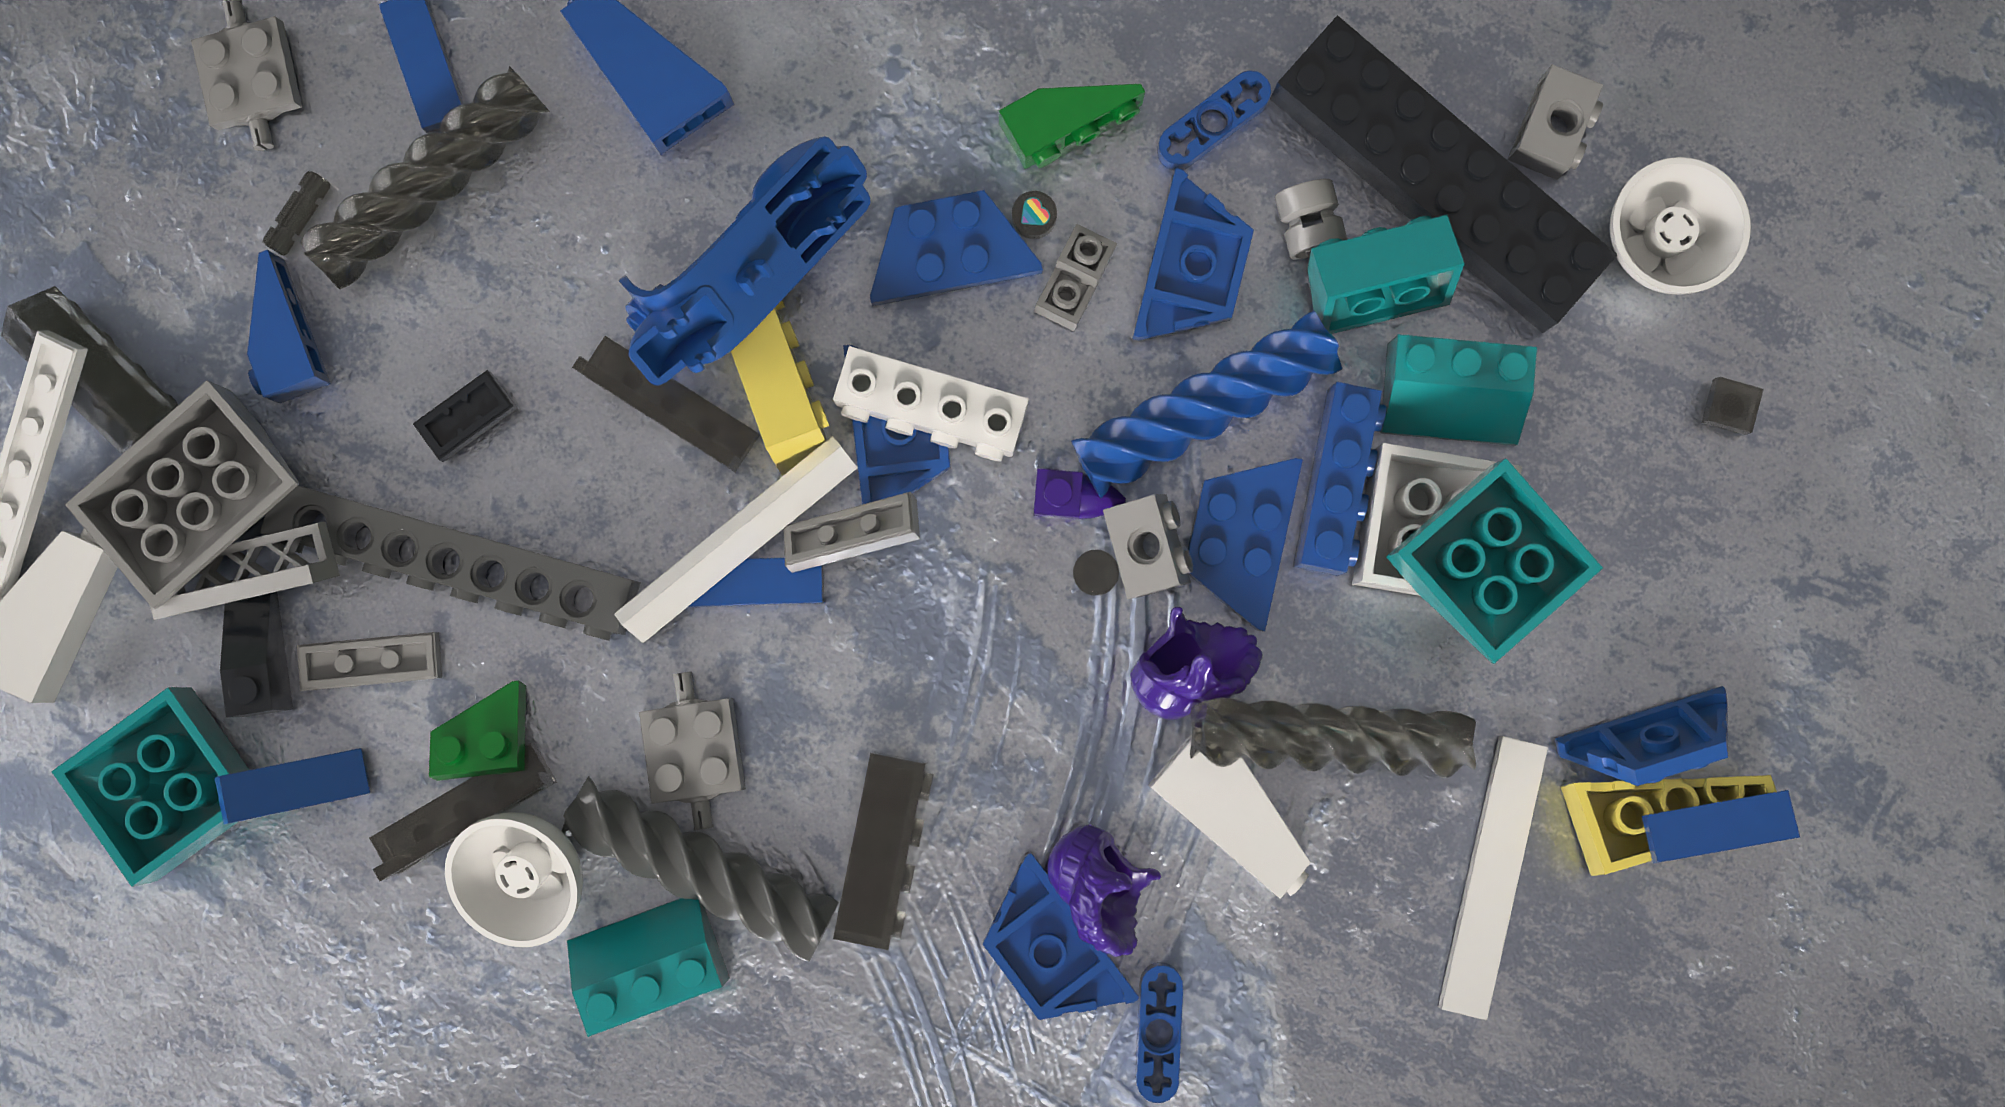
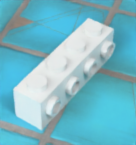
M849 346L833 401L837 407L843 408L841 415L847 418L867 423L869 416L887 421L885 428L894 432L912 436L914 429L932 434L930 441L956 449L958 442L976 447V455L1001 462L1003 455L1013 457L1029 398Z

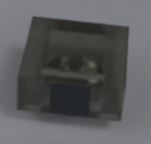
M1723 377L1713 379L1701 423L1743 435L1752 433L1764 389Z

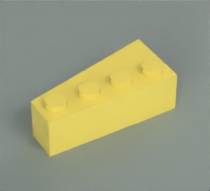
M782 300L743 341L731 350L765 448L783 476L827 440L823 428L828 427L829 422L820 400L813 402L809 394L808 388L815 385L805 360L800 362L796 360L793 349L800 345L790 320L784 323L781 321L778 310L785 308Z
M1771 775L1663 779L1656 783H1646L1639 786L1625 781L1579 782L1560 787L1591 876L1606 875L1652 861L1642 820L1644 815L1777 792Z

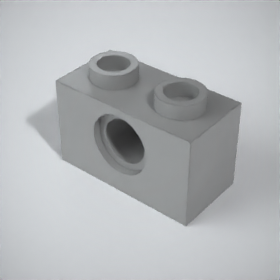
M1552 64L1539 79L1507 160L1556 180L1570 168L1575 170L1580 164L1587 144L1581 142L1586 127L1592 128L1595 125L1603 107V103L1597 101L1603 84ZM1551 117L1561 118L1567 125V132L1557 131L1551 124Z
M1154 494L1103 510L1127 599L1139 598L1191 583L1189 573L1193 572L1192 559L1187 547L1180 544L1176 530L1181 525L1179 512L1175 503L1168 501L1167 494ZM1149 533L1155 534L1160 542L1159 552L1154 558L1149 557L1143 548V541Z

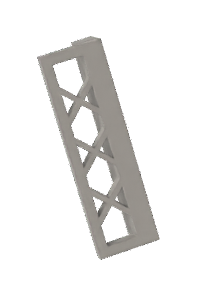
M326 522L233 543L199 572L201 577L194 591L186 593L185 586H183L161 607L153 609L150 606L153 620L340 576ZM312 534L319 562L309 563L295 553L303 536ZM288 540L286 546L280 543L281 541ZM263 546L268 547L280 556L272 573L256 563ZM248 550L246 555H244L240 551ZM224 555L241 565L233 582L216 572ZM289 563L295 566L293 568L287 569ZM250 572L255 575V577L248 578ZM211 582H213L214 584L217 585V586L209 587V585H210Z

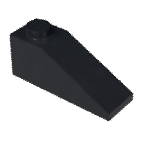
M277 592L229 602L224 605L220 676L226 718L250 717L293 710Z

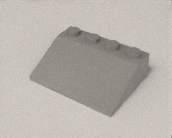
M207 380L68 501L65 506L153 609H158L300 483L260 423L231 390Z

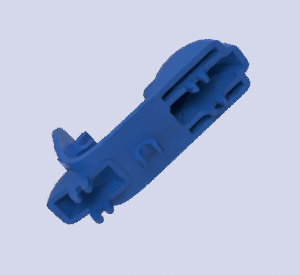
M825 136L813 138L791 148L777 158L761 174L754 185L751 201L738 213L736 220L677 278L665 286L659 284L651 291L638 288L626 275L618 280L632 297L625 306L629 314L626 321L635 331L630 341L628 355L630 360L651 384L660 386L668 382L686 366L691 372L699 373L705 369L704 364L714 362L733 350L766 318L867 211L871 203L869 193L863 186L867 179V171L854 150L849 146L836 147L834 142Z

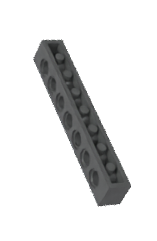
M301 486L295 487L265 514L260 533L270 535L311 525L318 515L323 514L326 518V525L336 563L346 566L348 558L364 562L363 572L385 578H390L393 570L407 574L406 584L434 591L435 584L439 583L452 587L450 594L452 597L478 603L479 596H485L496 600L494 609L522 616L524 608L541 612L538 620L540 622L566 628L568 620L585 625L583 634L610 641L612 633L626 635L627 629L621 625L614 614L638 594L641 584L638 581ZM367 526L371 533L370 542L365 548L359 549L355 541L356 534L362 527ZM312 534L302 537L295 552L302 554L304 546L315 548ZM411 538L415 544V553L410 560L403 562L399 555V548L403 541ZM288 540L281 541L280 543L286 546ZM455 550L459 555L460 563L457 570L448 575L443 569V559L447 553ZM499 562L504 569V578L499 585L491 587L487 582L486 573L491 565ZM544 575L548 581L549 588L543 598L536 600L530 593V584L535 577ZM587 587L592 592L593 603L587 611L580 613L574 606V596L579 589Z

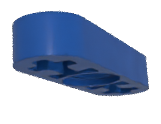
M1257 71L1242 72L1172 124L1162 133L1158 143L1157 154L1160 162L1170 170L1175 171V168L1187 169L1265 109L1271 96V86L1268 79ZM1244 85L1249 90L1254 87L1259 89L1256 103L1249 98L1238 105L1236 113L1240 117L1237 118L1231 104L1239 99L1243 90L1242 86ZM1208 110H1218L1225 116L1227 125L1219 132H1210L1202 125L1201 116ZM1192 124L1197 137L1187 145L1185 151L1187 156L1183 157L1180 153L1169 154L1170 140L1174 139L1177 143L1184 141L1191 134L1192 129L1188 125ZM1199 139L1205 142V144L1201 145Z
M1163 962L1149 965L1142 972L1139 984L1135 1080L1140 1094L1146 1100L1153 1103H1163L1170 1100L1176 1094L1179 1086L1183 981L1173 966ZM1158 973H1165L1167 980L1174 983L1173 989H1166L1164 994L1165 1007L1174 1005L1173 1013L1163 1009H1154L1146 1012L1147 1004L1157 1007L1156 991L1154 988L1148 987L1149 981H1157ZM1156 1019L1166 1020L1172 1026L1170 1040L1162 1045L1152 1044L1146 1038L1147 1026ZM1146 1051L1159 1056L1172 1053L1171 1060L1163 1057L1161 1059L1163 1075L1170 1079L1169 1082L1161 1083L1160 1091H1153L1150 1082L1144 1081L1145 1076H1152L1154 1072L1153 1057L1144 1059Z

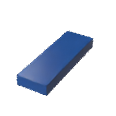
M388 0L378 4L421 128L428 133L469 118L428 0Z
M785 558L746 559L688 607L824 603L823 565L791 573L785 566Z
M361 748L215 777L224 825L370 793Z
M1788 790L1642 816L1653 863L1800 838Z

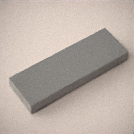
M911 492L787 525L783 529L785 566L793 573L920 539L916 497Z
M439 632L297 645L300 691L442 678Z

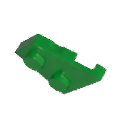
M519 680L512 681L430 732L429 777L440 781L524 771L526 685Z

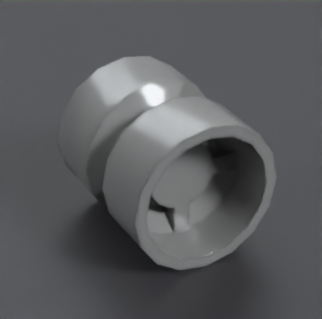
M1318 179L1300 183L1284 189L1275 195L1280 221L1289 224V229L1285 232L1284 236L1291 259L1310 258L1311 248L1317 247L1326 240L1339 238L1343 241L1348 239L1342 217L1334 215L1333 212L1339 204L1331 179ZM1322 220V223L1303 228L1302 224Z

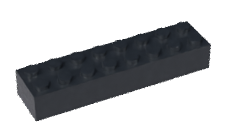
M1338 15L1277 82L1270 100L1406 217L1413 220L1422 216L1436 218L1447 215L1464 260V266L1541 333L1546 332L1560 322L1617 256V253Z

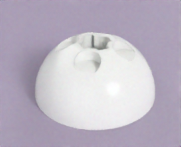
M1685 157L1659 160L1639 170L1620 191L1610 218L1612 248L1617 253L1616 258L1623 269L1641 285L1657 292L1674 295L1697 293L1712 288L1724 281L1741 263L1747 251L1751 234L1748 206L1744 196L1732 179L1723 171L1707 162Z
M507 812L483 818L470 825L458 835L452 843L446 858L445 880L454 906L465 921L476 931L498 943L514 947H533L547 943L566 929L578 909L583 889L582 866L578 854L570 840L560 829L540 817L526 813Z

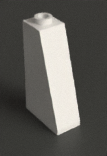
M83 528L81 534L61 531L0 601V689L30 703L55 702L118 568L85 528Z
M1206 716L1148 786L1278 898L1281 899L1286 892L1291 896L1307 880L1309 874L1305 872V869L1311 862L1220 723L1212 716Z

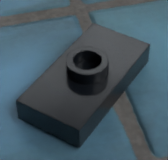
M486 370L415 421L413 425L438 460L444 462L518 408L494 375Z

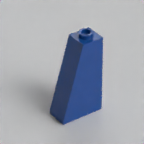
M569 0L567 6L560 10L574 33L660 155L735 105L729 91L721 81L619 1Z

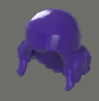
M1175 607L1170 612V624L1166 633L1139 657L1131 670V686L1136 698L1150 713L1168 720H1178L1198 711L1205 703L1220 705L1232 695L1242 693L1247 685L1250 684L1251 678L1257 673L1261 664L1260 661L1263 658L1262 651L1256 646L1257 638L1254 635H1248L1247 630L1242 627H1224L1218 622L1211 626L1207 622L1199 623L1187 620L1182 613L1183 609Z
M1091 824L1079 826L1063 835L1050 852L1047 863L1048 879L1061 899L1070 906L1072 920L1077 927L1078 936L1082 941L1092 944L1097 951L1111 954L1114 957L1130 955L1133 953V949L1137 946L1138 941L1134 930L1138 922L1134 916L1137 913L1136 905L1141 896L1140 891L1149 886L1151 881L1159 880L1161 873L1154 868H1136L1115 846L1114 838L1110 832Z

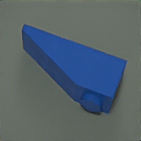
M265 250L259 252L247 350V356L252 369L248 370V376L257 394L281 404L331 383L285 260L271 251Z

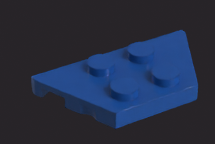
M1175 168L1132 337V339L1138 341L1230 321L1233 316L1254 232L1242 219L1226 211L1224 204L1211 193L1207 195L1188 179V174L1179 168Z
M985 190L895 207L871 290L870 300L873 307L1042 274L1043 269L1039 259Z
M843 345L844 357H846L849 346L857 349L858 347H855L853 345ZM869 416L867 423L852 419L862 505L907 492L913 494L951 468L948 447L931 442L932 434L914 429L912 436L885 428L887 421Z
M1294 458L1204 480L1202 483L1188 545V551L1193 563V572L1189 573V576L1211 591L1218 600L1233 609L1257 631L1264 632L1266 630L1303 459Z
M1723 686L1555 738L1557 754L1561 758L1636 786L1656 783L1665 777L1690 769L1704 768L1710 763L1728 758V701L1726 689Z
M1030 851L1025 855L982 945L1038 1020L1059 1017L1069 1012L1076 1011L1080 1013L1096 1010L1097 1007L1123 1002L1128 1004L1137 1001L1139 995L1109 955L1097 951L1092 944L1086 943L1079 938L1077 927L1072 920L1070 906L1061 899L1050 883L1047 872Z

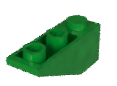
M1141 84L1038 88L1000 109L999 125L1024 169L1026 170L1035 164L1038 168H1042L1057 160L1061 156L1060 150L1073 143H1076L1077 146H1082L1095 139L1101 133L1100 128L1114 120L1119 125L1135 117L1140 112L1139 107L1142 106L1145 90Z

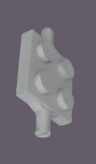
M223 0L222 6L227 27L217 33L191 40L209 126L218 131L237 125L249 126L253 140V149L257 151L267 150L266 148L272 149L274 144L272 143L268 122L281 113L302 108L284 22L274 16L253 23H246L242 0Z
M692 672L672 674L677 702H672L662 709L639 712L651 804L674 800L691 803L694 830L712 828L714 826L712 824L709 800L722 793L746 789L733 698L714 701L695 699Z

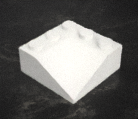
M1383 443L1375 448L1378 451L1377 462L1372 477L1368 478L1366 494L1369 495V502L1365 519L1361 523L1360 549L1354 568L1352 585L1420 596L1386 556L1489 466L1496 462ZM1513 465L1514 468L1521 474L1522 466Z

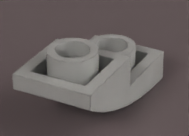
M1076 224L1057 260L1052 275L1036 303L1034 312L1075 331L1117 243Z

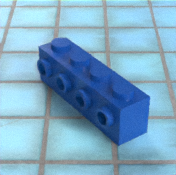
M1336 382L1327 390L1293 567L1339 576L1347 573L1348 566L1354 567L1357 562L1360 540L1354 539L1357 521L1363 522L1369 502V495L1362 494L1365 477H1372L1378 455L1377 450L1371 449L1374 431L1380 432L1382 430L1386 415V405L1380 404L1381 390Z

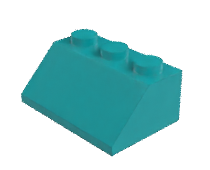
M1444 215L1436 218L1422 216L1411 220L1404 226L1392 229L1377 227L1368 230L1359 237L1343 241L1339 238H1333L1320 243L1315 248H1311L1307 270L1313 310L1317 313L1327 331L1334 334L1450 305L1465 263L1448 216Z
M1398 334L1387 344L1382 403L1386 405V415L1380 433L1511 446L1518 445L1534 393L1537 347Z
M679 898L567 940L572 994L587 1037L721 988L730 979L706 909L699 899Z

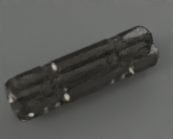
M307 171L298 184L301 186L300 191H293L274 220L278 222L275 229L270 227L263 237L262 242L264 245L280 255L288 254L295 243L292 237L294 234L298 236L301 234L318 207L315 202L318 198L323 200L330 189V183L313 171Z

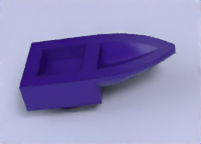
M1037 468L1034 516L1091 519L1103 516L1104 509L1126 503V498L1112 485L1100 499L1091 481L1083 472Z

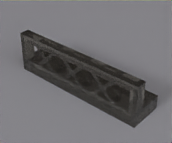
M604 336L589 361L581 356L578 357L572 368L735 473L760 436L758 432L673 378L660 386L651 384L630 360L629 350L607 336Z
M530 743L525 746L524 771L472 777L369 837L383 864L373 869L379 882L399 876L450 846L458 835L473 823L491 815L506 813L557 783L536 744Z

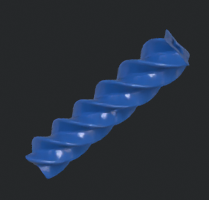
M1312 311L1300 318L1291 329L1275 331L1263 337L1254 345L1251 351H1241L1222 359L1210 373H1200L1184 379L1173 389L1171 394H1162L1143 401L1134 409L1130 416H1120L1102 423L1094 430L1090 438L1071 440L1078 456L1079 464L1101 499L1107 493L1112 483L1126 484L1141 478L1148 470L1152 461L1168 462L1182 456L1188 449L1192 439L1209 440L1218 437L1227 429L1233 417L1251 418L1259 415L1268 406L1273 395L1293 396L1300 393L1308 385L1313 373L1330 375L1341 371L1343 368L1337 353L1339 344L1336 338L1327 331L1317 313Z

